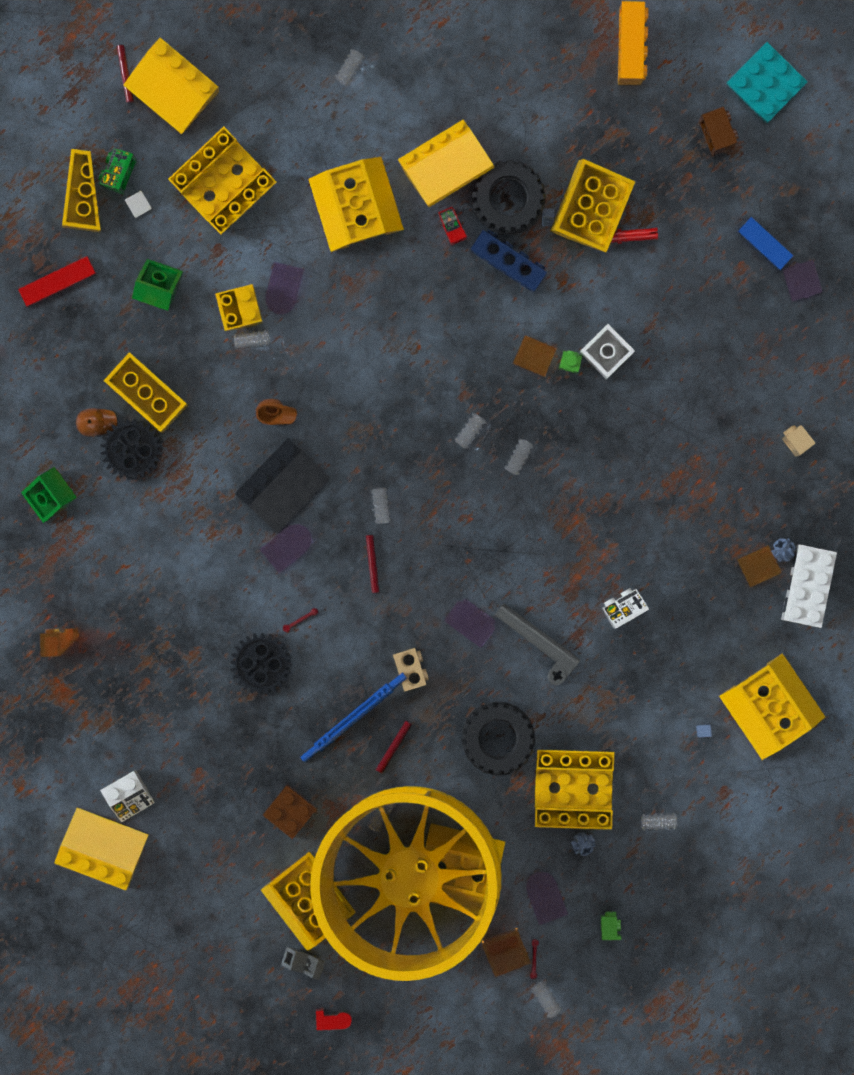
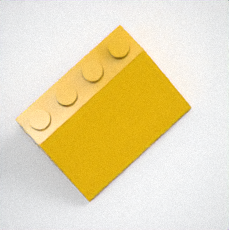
M161 38L147 51L123 84L124 87L181 135L219 93V87Z
M461 120L398 159L406 176L428 207H431L494 168L493 163L464 120Z
M585 159L578 160L550 232L607 253L635 181Z
M77 807L54 863L127 890L149 834Z
M310 851L261 889L262 893L307 951L325 939L315 917L311 901V873L315 858ZM335 886L334 890L339 908L345 919L348 920L356 912Z

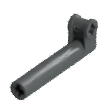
M505 603L495 613L496 617L556 662L547 674L548 681L551 684L559 685L563 683L581 661V659ZM560 672L559 677L561 680L557 679L554 681L552 673Z

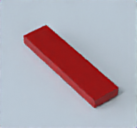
M88 256L18 290L26 307H29L95 275L96 272Z

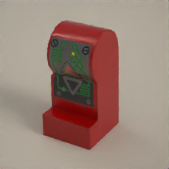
M453 207L438 212L451 246L467 239Z
M324 1008L316 1009L317 1030L346 1029L351 1025L352 1017L346 1010H341L338 1013L324 1014Z

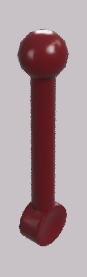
M313 608L311 612L289 625H284L283 631L288 632L290 628L312 615H317L318 609Z
M533 939L531 942L533 946V959L530 978L536 979V955L539 941Z

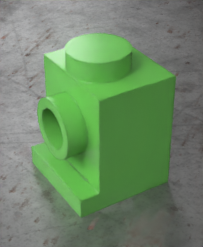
M563 350L559 369L577 374L582 355L574 351Z
M615 911L605 912V915H601V939L621 940V935L617 934V931H621V920H617Z

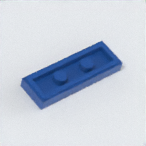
M752 217L738 231L779 270L793 257L783 245Z

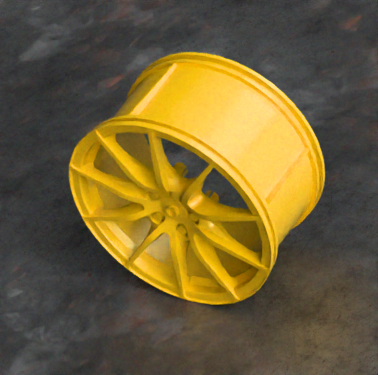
M403 786L386 789L356 804L335 822L322 840L316 853L311 873L310 891L314 914L321 931L330 945L340 956L358 969L380 978L396 981H412L433 977L463 961L476 948L487 932L500 898L502 882L501 862L494 839L488 828L475 812L463 802L432 788ZM402 802L425 805L422 819L409 847H405L401 842L384 806ZM429 807L447 814L464 828L447 843L432 851H428L424 847V831ZM376 809L380 810L389 834L390 852L385 855L375 852L347 836L359 820ZM468 832L476 843L486 869L471 870L441 869L438 863L455 842ZM343 840L358 848L379 868L380 872L358 879L334 881L335 861ZM486 874V892L478 915L450 898L443 891L442 885L458 877ZM365 885L377 888L380 891V896L373 907L350 926L339 908L334 887ZM432 901L459 910L474 919L472 925L461 937L444 948L436 931L429 903ZM389 905H394L396 908L395 936L390 953L368 943L354 929L367 918ZM410 912H416L427 924L437 945V951L421 955L396 954L402 926Z

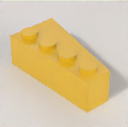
M71 149L62 221L63 228L100 232L91 151Z

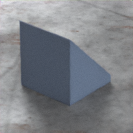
M543 208L542 226H552L554 222V209Z
M710 724L696 726L697 738L712 737Z

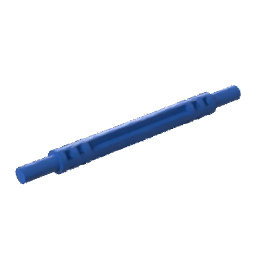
M402 672L389 684L386 683L341 722L314 743L312 748L301 756L303 762L306 763L316 753L322 752L379 703L384 701L385 698L394 692L397 686L407 679L406 675Z

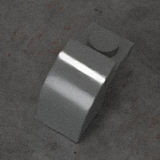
M286 947L281 965L289 970L301 972L313 979L319 980L325 961L313 953Z

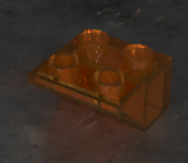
M78 628L64 629L62 633H59V629H46L45 633L40 634L41 657L66 655L83 637V632H78Z
M517 927L481 941L495 977L531 964Z

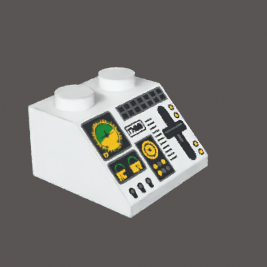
M629 588L620 593L622 595L621 598L615 600L613 597L604 603L605 607L602 609L613 628L616 629L649 610L637 589L632 591Z
M137 770L100 790L108 805L121 822L155 803Z

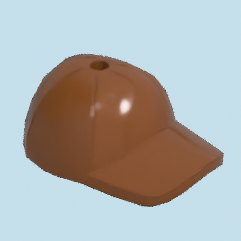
M274 398L261 401L255 410L256 418L261 423L268 425L291 424L297 417V410L295 408L284 406L280 400Z
M88 408L82 410L76 418V427L79 433L88 437L107 434V430L113 432L112 425L117 426L116 414L111 410Z

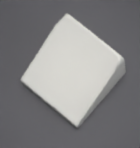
M142 191L125 199L135 218L152 209Z

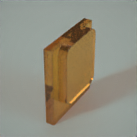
M525 335L513 364L545 377L556 348Z
M769 545L737 560L750 588L782 573Z

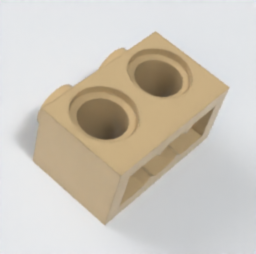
M793 425L783 432L785 436L782 440L795 457L801 455L815 444L802 425L797 427Z
M415 648L393 654L399 675L403 672L407 677L402 682L404 692L427 685L426 680H429L426 669L422 670L420 662H423L420 650L416 651ZM410 654L414 657L415 661L412 665H406L403 662L405 655ZM411 673L419 674L420 681L413 684L409 681Z

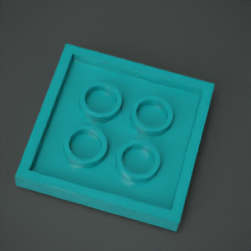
M766 42L726 84L761 119L768 123L808 81Z

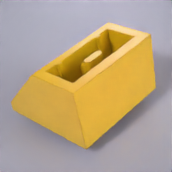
M253 284L215 293L225 331L263 324Z

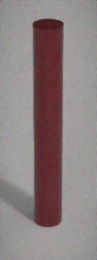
M118 45L116 47L124 84L129 77L124 45ZM124 87L126 103L134 102L132 92Z
M373 535L366 536L371 590L372 593L379 592L374 538Z
M404 722L377 766L376 771L381 774L383 773L412 726L411 723Z

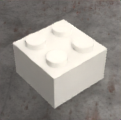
M607 324L579 353L607 380L635 350Z

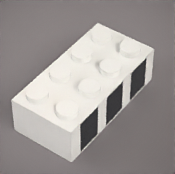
M796 545L797 549L795 550L781 620L822 628L837 552Z

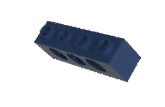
M483 230L470 251L534 293L547 274L545 267L538 262L534 264L529 261L530 257L524 252L520 251L517 253L514 251V246L504 240L502 243L496 239L498 236L492 231L488 230L486 232ZM490 245H496L499 248V252L491 254L488 248ZM511 255L515 258V263L508 265L505 263L504 258ZM528 266L531 269V273L527 276L522 275L520 268Z

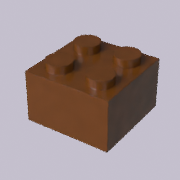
M724 106L702 114L699 119L712 156L733 149L737 144V139H739L736 129L731 127L730 121H732L730 112L728 110L725 111Z
M287 784L263 816L293 839L318 807Z

